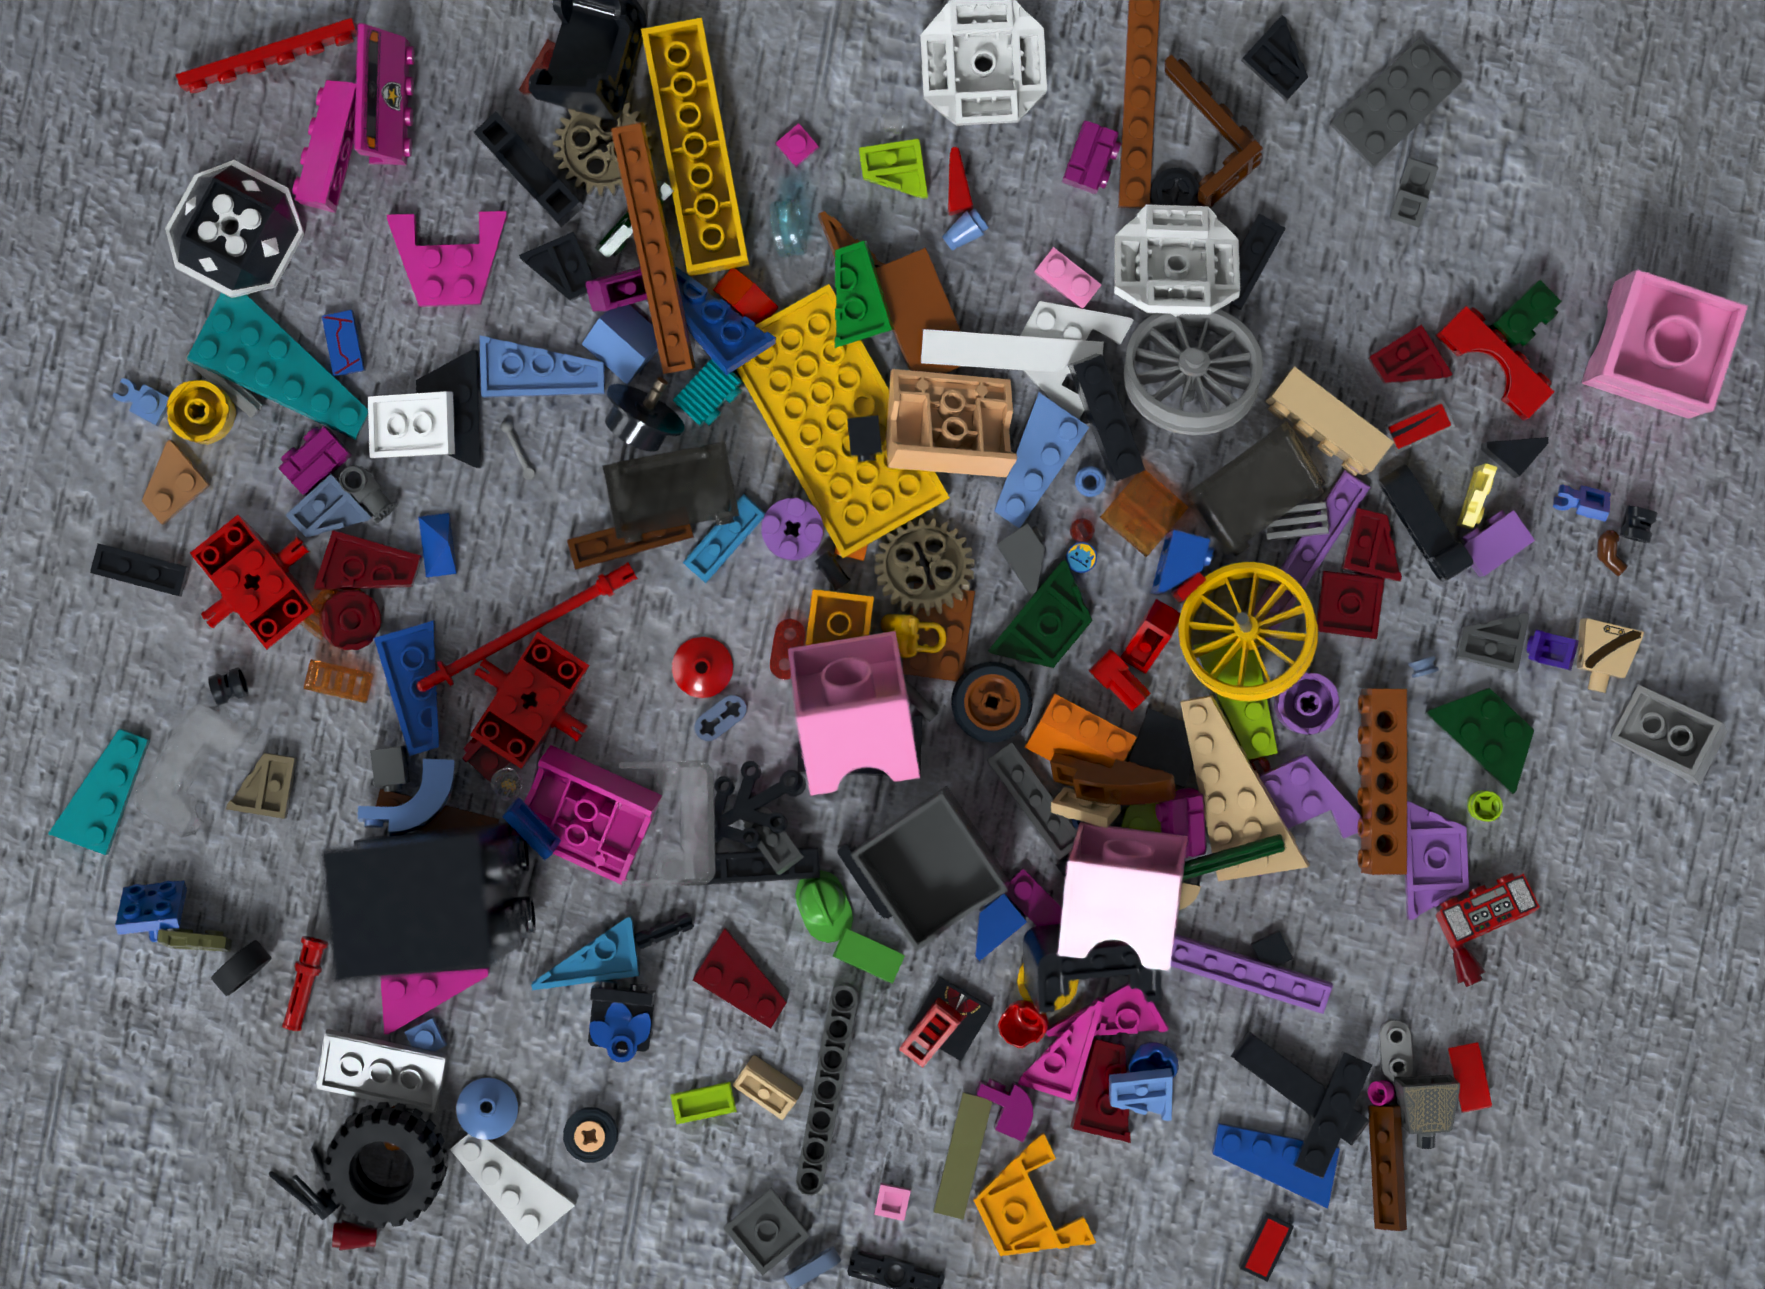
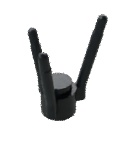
M312 1147L310 1151L325 1181L328 1173L324 1171V1163L317 1149ZM269 1172V1176L308 1207L313 1215L317 1214L321 1220L327 1218L341 1205V1203L335 1204L331 1198L334 1192L333 1188L326 1191L322 1187L314 1193L298 1175H293L292 1179L309 1197L308 1199L275 1172Z

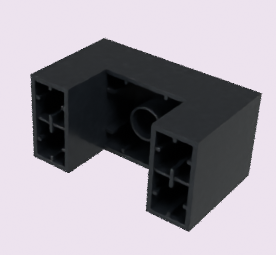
M508 822L399 835L365 837L354 840V845L331 847L320 851L334 983L493 966L523 944L522 938H528L529 933L536 931L532 896L518 897L516 875H521L523 871H529L528 843L520 835H511V826Z

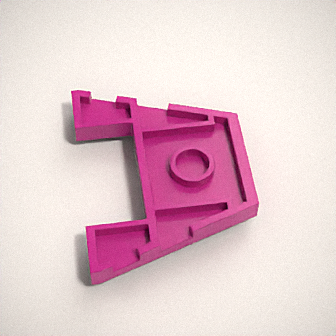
M507 211L479 212L480 243L417 246L416 215H387L389 227L420 307L482 305L493 268V261L508 218Z

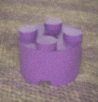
M786 498L776 502L768 509L762 521L761 531L766 546L773 554L784 560L799 561L810 557L817 551L823 540L824 525L819 512L809 502L799 498ZM789 522H792L794 525L798 523L801 525L798 529L800 534L798 537H794L792 534L785 535V532L788 530L786 525Z
M1305 673L1292 687L1274 697V711L1281 724L1290 731L1306 735L1317 734L1327 730L1337 719L1340 711L1338 692L1328 678L1317 673ZM1311 697L1310 703L1313 705V708L1302 710L1303 704L1300 702L1301 699Z

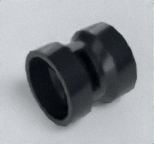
M1628 505L1625 512L1627 521L1621 527L1619 536L1633 541L1650 543L1652 537L1650 528L1656 522L1658 513L1649 509Z
M239 667L229 670L225 675L215 674L208 677L210 691L217 705L228 703L229 699L233 697L240 699L249 695L246 679Z

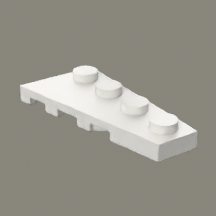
M467 1134L450 1148L452 1153L527 1244L577 1204L569 1197H565L557 1191L549 1182L544 1181L530 1171V1168L522 1162H518L510 1156L506 1150L492 1140H482Z

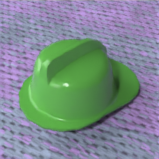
M820 870V878L801 879L799 881L795 897L807 930L819 941L827 943L839 941L844 929L850 930L853 922L852 909L839 879L830 872Z

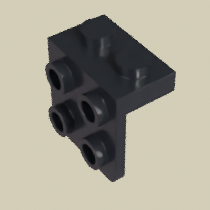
M600 980L599 984H594L591 987L590 1000H592L590 1022H605V1016L610 1005L613 1002L623 1003L630 1010L633 1017L642 1013H648L652 1029L656 991L648 990L649 986L644 984H630V988L618 987V982ZM589 1027L588 1043L591 1046L600 1047L593 1042ZM651 1029L648 1038L637 1045V1051L645 1052L649 1049ZM619 1041L616 1045L617 1049H628V1045L624 1041Z

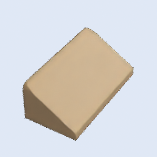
M755 1055L751 1057L732 1085L782 1121L803 1092L801 1086Z

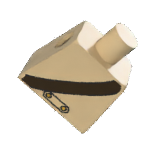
M1589 618L1580 619L1577 668L1591 672L1588 690L1606 693L1610 676L1615 678L1626 677L1644 632Z

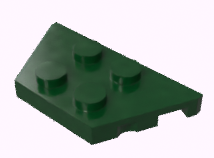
M1062 560L988 649L989 653L1054 668L1093 620L1065 560Z
M1485 688L1425 712L1431 720L1510 794H1514L1517 791L1534 729L1490 688Z

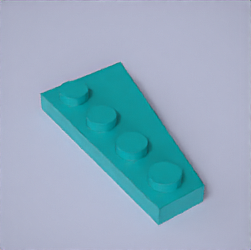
M119 729L48 834L103 855H108L151 739Z

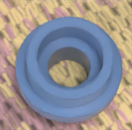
M1094 466L1082 468L1075 477L1076 489L1086 497L1099 495L1106 485L1104 473ZM1087 476L1095 478L1096 484L1094 487L1090 488L1085 485L1084 480Z

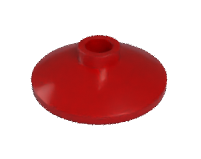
M696 637L683 643L676 651L672 661V674L678 687L686 694L697 698H708L719 694L729 684L733 674V661L727 648L719 641L709 637ZM704 661L707 664L708 669L705 673H699L696 670L698 662Z

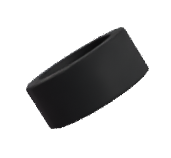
M254 940L223 964L212 975L211 980L225 996H228L257 974L271 960V956L257 940Z

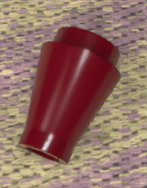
M342 1220V1223L334 1222L332 1247L339 1248V1251L375 1247L377 1228H370Z

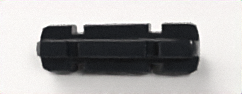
M685 913L678 916L676 920L670 919L650 927L649 931L643 930L636 933L635 940L638 947L644 949L651 946L652 942L658 943L678 935L679 931L686 932L693 929L694 922L691 915Z

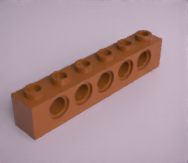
M1361 689V695L1358 697L1361 726H1359L1357 734L1358 742L1361 744V757H1359L1357 764L1358 773L1361 775V787L1358 789L1357 798L1361 806L1362 818L1358 820L1357 825L1358 834L1361 837V849L1358 851L1357 861L1361 868V873L1404 875L1407 874V689ZM1381 711L1386 717L1385 724L1382 727L1377 724V716ZM1381 742L1386 748L1385 755L1382 758L1377 755V747ZM1381 773L1386 779L1382 789L1377 786V777ZM1383 804L1386 813L1380 820L1377 817V808ZM1383 835L1386 843L1385 847L1379 851L1376 843L1377 839Z

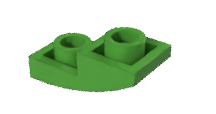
M845 928L833 957L893 984L905 955Z

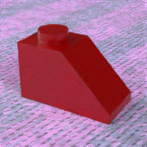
M1155 599L1120 658L1146 674L1172 637L1179 623L1181 613Z

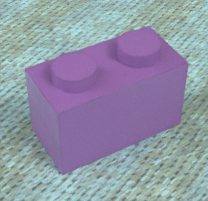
M1503 510L1498 511L1487 519L1490 525L1481 531L1476 527L1462 537L1464 540L1463 545L1474 562L1472 568L1479 577L1487 575L1535 541L1514 510L1507 513Z

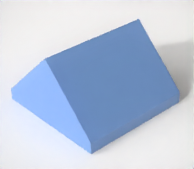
M630 305L617 307L604 313L597 320L582 343L587 350L603 362L606 367L627 385L658 352L653 325Z

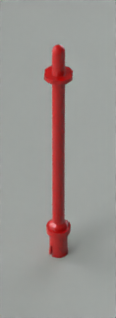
M629 562L606 575L601 573L598 575L599 579L591 587L446 666L441 660L438 661L437 664L440 670L418 681L417 689L424 692L445 680L450 686L454 685L452 676L600 595L611 597L614 595L613 591L633 580H637V576Z

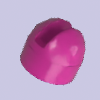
M1386 1080L1372 1082L1368 1088L1369 1099L1376 1106L1389 1104L1395 1098V1088L1391 1082ZM1379 1089H1383L1385 1094H1379Z

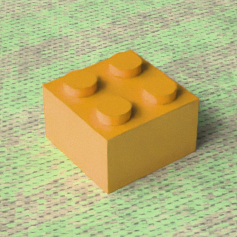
M812 589L805 646L868 636L870 634L874 597Z

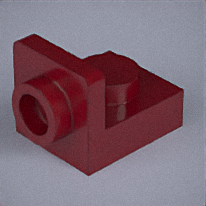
M472 738L463 748L466 754L462 759L466 763L469 762L490 783L511 763L475 738Z

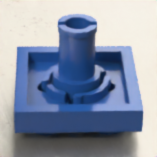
M185 880L164 881L147 885L135 884L123 887L115 923L117 934L149 932V939L152 942H157L158 930L180 928L187 893Z

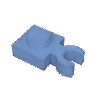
M122 378L120 382L128 386V393L125 396H121L114 392L112 396L123 403L132 402L129 409L130 412L159 426L167 411L169 397L145 384L138 391L132 381Z

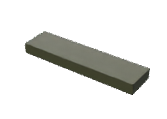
M962 1092L933 1210L934 1213L962 1220L964 1219L992 1105L991 1101L978 1095Z

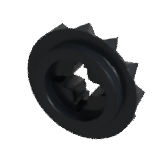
M1170 168L1164 170L1155 178L1151 188V197L1154 205H1173L1172 196L1162 193V191L1171 190L1175 180H1178L1179 191L1188 193V195L1179 196L1175 205L1196 206L1198 204L1200 186L1195 176L1189 171L1182 168Z

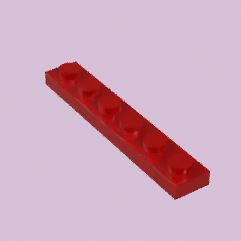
M352 18L345 19L175 75L179 87L185 92L199 93L208 89L207 85L218 81L219 84H226L235 81L237 75L246 72L250 75L261 73L266 70L267 65L274 63L278 65L289 64L296 60L295 56L305 53L308 56L316 55L325 51L324 47L335 43L336 46L350 44L354 41L353 38L358 36V27Z

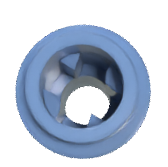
M974 208L970 212L966 210L942 237L953 251L957 247L959 248L985 235L984 231L989 226L977 209Z

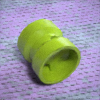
M1479 790L1472 793L1468 798L1467 810L1476 820L1490 822L1496 820L1501 815L1503 803L1501 798L1494 792Z

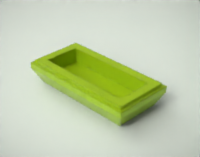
M731 1082L670 1094L676 1125L737 1112Z

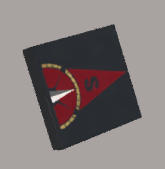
M939 976L908 1030L912 1031L937 998H941L962 1015L961 1023L939 1049L962 1061L993 1008ZM936 1013V1015L940 1017L942 1020H944L947 1024L949 1023L942 1016ZM932 1022L928 1023L939 1034L942 1033V1030ZM924 1032L920 1033L930 1043L933 1044L935 1042Z

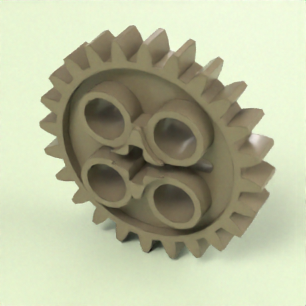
M629 102L626 103L621 116L615 119L618 122L617 127L637 123L641 113L635 111L630 114L631 104ZM568 109L571 115L570 120L560 118L565 128L555 129V133L562 138L561 140L553 141L554 147L561 149V151L554 154V158L564 160L558 166L559 170H569L565 176L568 182L577 178L575 182L576 189L579 190L586 184L588 195L593 192L594 188H597L600 197H603L605 189L609 188L612 195L615 196L617 186L620 185L623 190L624 188L612 132L609 133L602 130V124L606 119ZM641 121V122H644L645 129H646L647 126H648L647 122H646V121ZM646 132L647 140H650L652 134ZM579 133L590 135V141L586 146L579 147L575 145V138ZM600 140L609 143L607 145L608 151L603 153L601 149H598V142ZM649 145L650 152L653 151L652 145ZM593 151L585 159L579 160L580 155ZM594 160H601L605 164L603 171L598 174L589 172V165Z
M920 518L918 526H914L909 521L907 522L908 529L896 528L897 536L890 533L886 534L889 544H879L882 553L875 555L876 562L879 563V565L875 566V574L880 575L877 578L878 586H884L882 589L883 596L892 594V605L901 601V610L903 612L909 606H912L914 615H917L920 608H924L926 615L929 616L931 608L935 607L941 614L942 604L945 603L948 607L953 608V597L961 601L963 600V593L960 589L970 590V583L967 580L974 579V571L970 569L975 567L974 559L969 558L972 556V548H964L967 545L966 537L957 539L959 535L957 528L948 532L947 522L943 523L939 528L936 527L935 518L932 519L930 525H925L923 518ZM916 543L920 545L924 562L930 569V578L935 586V590H930L924 568L920 566V557L914 546ZM934 544L942 547L940 551L934 553L927 550L928 546ZM902 554H910L913 557L908 562H902L897 559ZM946 571L952 574L949 579L942 580L937 577V574ZM912 581H919L923 584L918 589H911L907 586Z

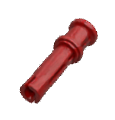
M302 936L301 938L303 947L299 961H295L294 964L297 974L282 1027L292 1031L302 1030L315 976H319V973L322 971L320 962L324 949L328 948L329 945L327 941L310 936Z

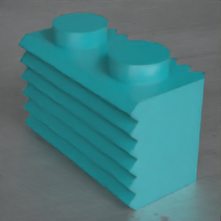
M711 359L678 393L673 401L700 427L705 423L710 426L721 415L718 409L725 401L731 404L742 393L743 390L739 387L743 382L733 372L725 375L713 359Z

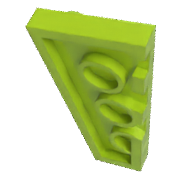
M1211 642L1196 644L1192 646L1195 650ZM1235 642L1200 656L1199 660L1204 670L1210 674ZM1242 648L1238 650L1216 679L1231 685L1238 684ZM1254 650L1248 651L1243 686L1263 684L1257 655ZM1216 694L1240 746L1242 745L1247 754L1248 760L1278 754L1267 699L1237 701Z

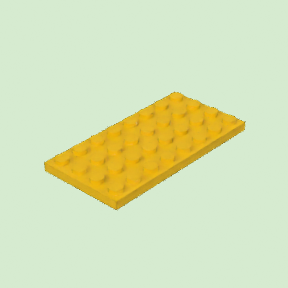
M830 284L755 325L764 333L769 332L776 337V343L736 370L809 500L819 512L823 525L841 557L845 558L947 501L950 497L936 472L888 468L886 435L889 389L861 340L835 348L836 295ZM878 415L882 454L876 455V461L858 462V457L851 458L847 418Z

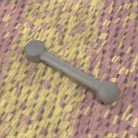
M504 421L501 424V430L507 434L524 469L523 477L527 480H532L535 477V471L529 468L512 432V423Z

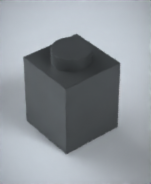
M399 746L370 750L375 787L383 786L384 792L402 790V783L410 782L406 747Z

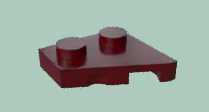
M1356 508L1342 569L1401 582L1402 575L1399 572L1395 556L1396 550L1394 541L1391 539V529L1387 515Z

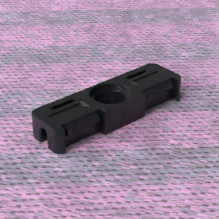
M858 1247L853 1249L847 1273L851 1277L892 1289H941L945 1278L942 1271L940 1275H937L938 1272L918 1266L914 1268V1263L885 1255L884 1259H882L880 1255L862 1250L858 1252ZM898 1265L904 1269L905 1276L901 1281L893 1282L888 1278L887 1271L891 1266Z

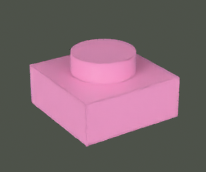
M880 1183L874 1215L904 1221L911 1189Z

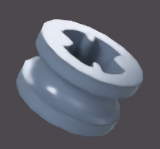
M1435 656L1408 663L1409 667H1412L1414 670L1413 674H1411L1412 678L1439 671V668L1433 663L1436 659Z

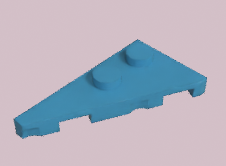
M632 916L625 918L534 980L531 984L532 991L599 982L600 980L640 976Z

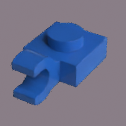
M1560 485L1558 496L1565 498L1555 496L1553 500V507L1555 509L1564 511L1576 508V514L1606 522L1610 513L1611 493L1583 485L1580 486L1579 490H1575L1567 485Z

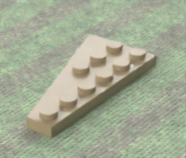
M1213 695L1182 700L1180 703L1198 789L1203 794L1204 817L1212 853L1278 834L1283 836L1286 844L1284 852L1217 870L1218 882L1309 867L1310 864L1305 855H1302L1295 842L1296 839L1286 827L1279 814L1280 811L1257 771H1254L1242 745L1240 746L1230 729V724Z

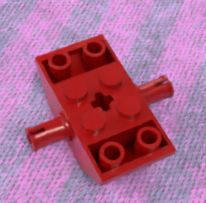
M239 514L190 552L191 556L222 593V598L203 611L201 616L204 620L207 619L206 623L214 629L217 624L232 612L238 613L266 650H268L316 612L301 585L289 572V567L310 552L308 547L304 546V542L297 536L282 550L275 553L266 541ZM252 577L261 578L258 581L259 589L251 587Z
M540 632L536 633L511 672H504L486 658L480 663V666L488 670L490 674L481 668L476 669L474 675L495 687L497 694L470 736L520 769L526 765L554 727L573 738L576 742L583 735L572 727H575L582 733H585L588 728L587 724L582 723L565 712V707L575 694L590 665ZM536 693L535 700L538 702V705L527 707L526 694L532 695Z

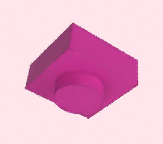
M799 123L776 142V146L795 168L819 149L816 142Z

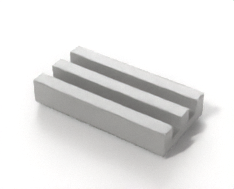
M1326 502L1264 509L1268 541L1329 534ZM1321 511V515L1272 520V516ZM1322 522V527L1273 532V527Z

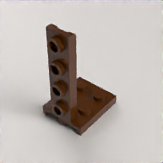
M1171 54L1165 60L1166 76L1236 150L1223 161V168L1216 174L1211 171L1199 183L1201 187L1198 192V204L1200 206H1208L1211 209L1261 164L1262 154L1260 152L1263 150V147L1254 139L1252 133L1244 125L1239 127L1231 119L1234 116L1224 103L1218 105L1211 97L1213 95L1211 89L1203 81L1198 83L1190 75L1192 70L1189 65L1181 58L1177 61Z

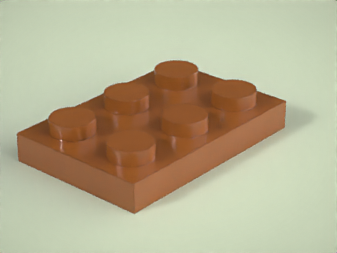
M914 583L913 589H918L923 584ZM929 585L930 590H935L934 585ZM960 589L963 593V600L961 601L953 597L954 607L950 608L945 603L942 604L941 614L935 607H932L929 616L926 615L924 608H920L917 615H914L913 607L911 606L910 615L918 618L919 622H935L940 624L946 632L947 639L943 649L939 652H917L913 657L903 658V674L957 682L964 673L975 591ZM919 628L917 632L919 634L918 645L928 644L929 647L937 645L939 642L938 631L929 628L928 631H925L924 628Z

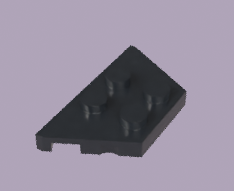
M470 350L417 379L416 393L453 392L455 454L447 455L474 468L481 469L478 351Z

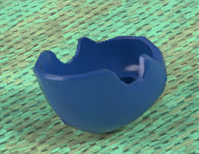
M1146 1042L1140 1045L1129 1063V1073L1170 1068L1174 1078L1179 1070L1177 1054L1168 1046L1156 1042Z

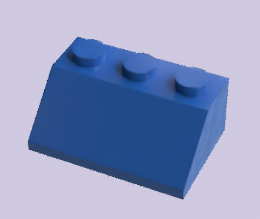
M1177 530L1167 533L1151 594L1164 593L1203 570V566H1209L1214 549L1209 547L1210 539Z

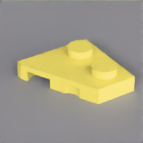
M1485 463L1474 468L1457 526L1471 529L1474 528L1475 524H1480L1485 510L1483 503L1491 491L1497 466Z

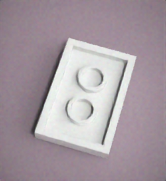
M453 392L368 397L370 458L455 454Z

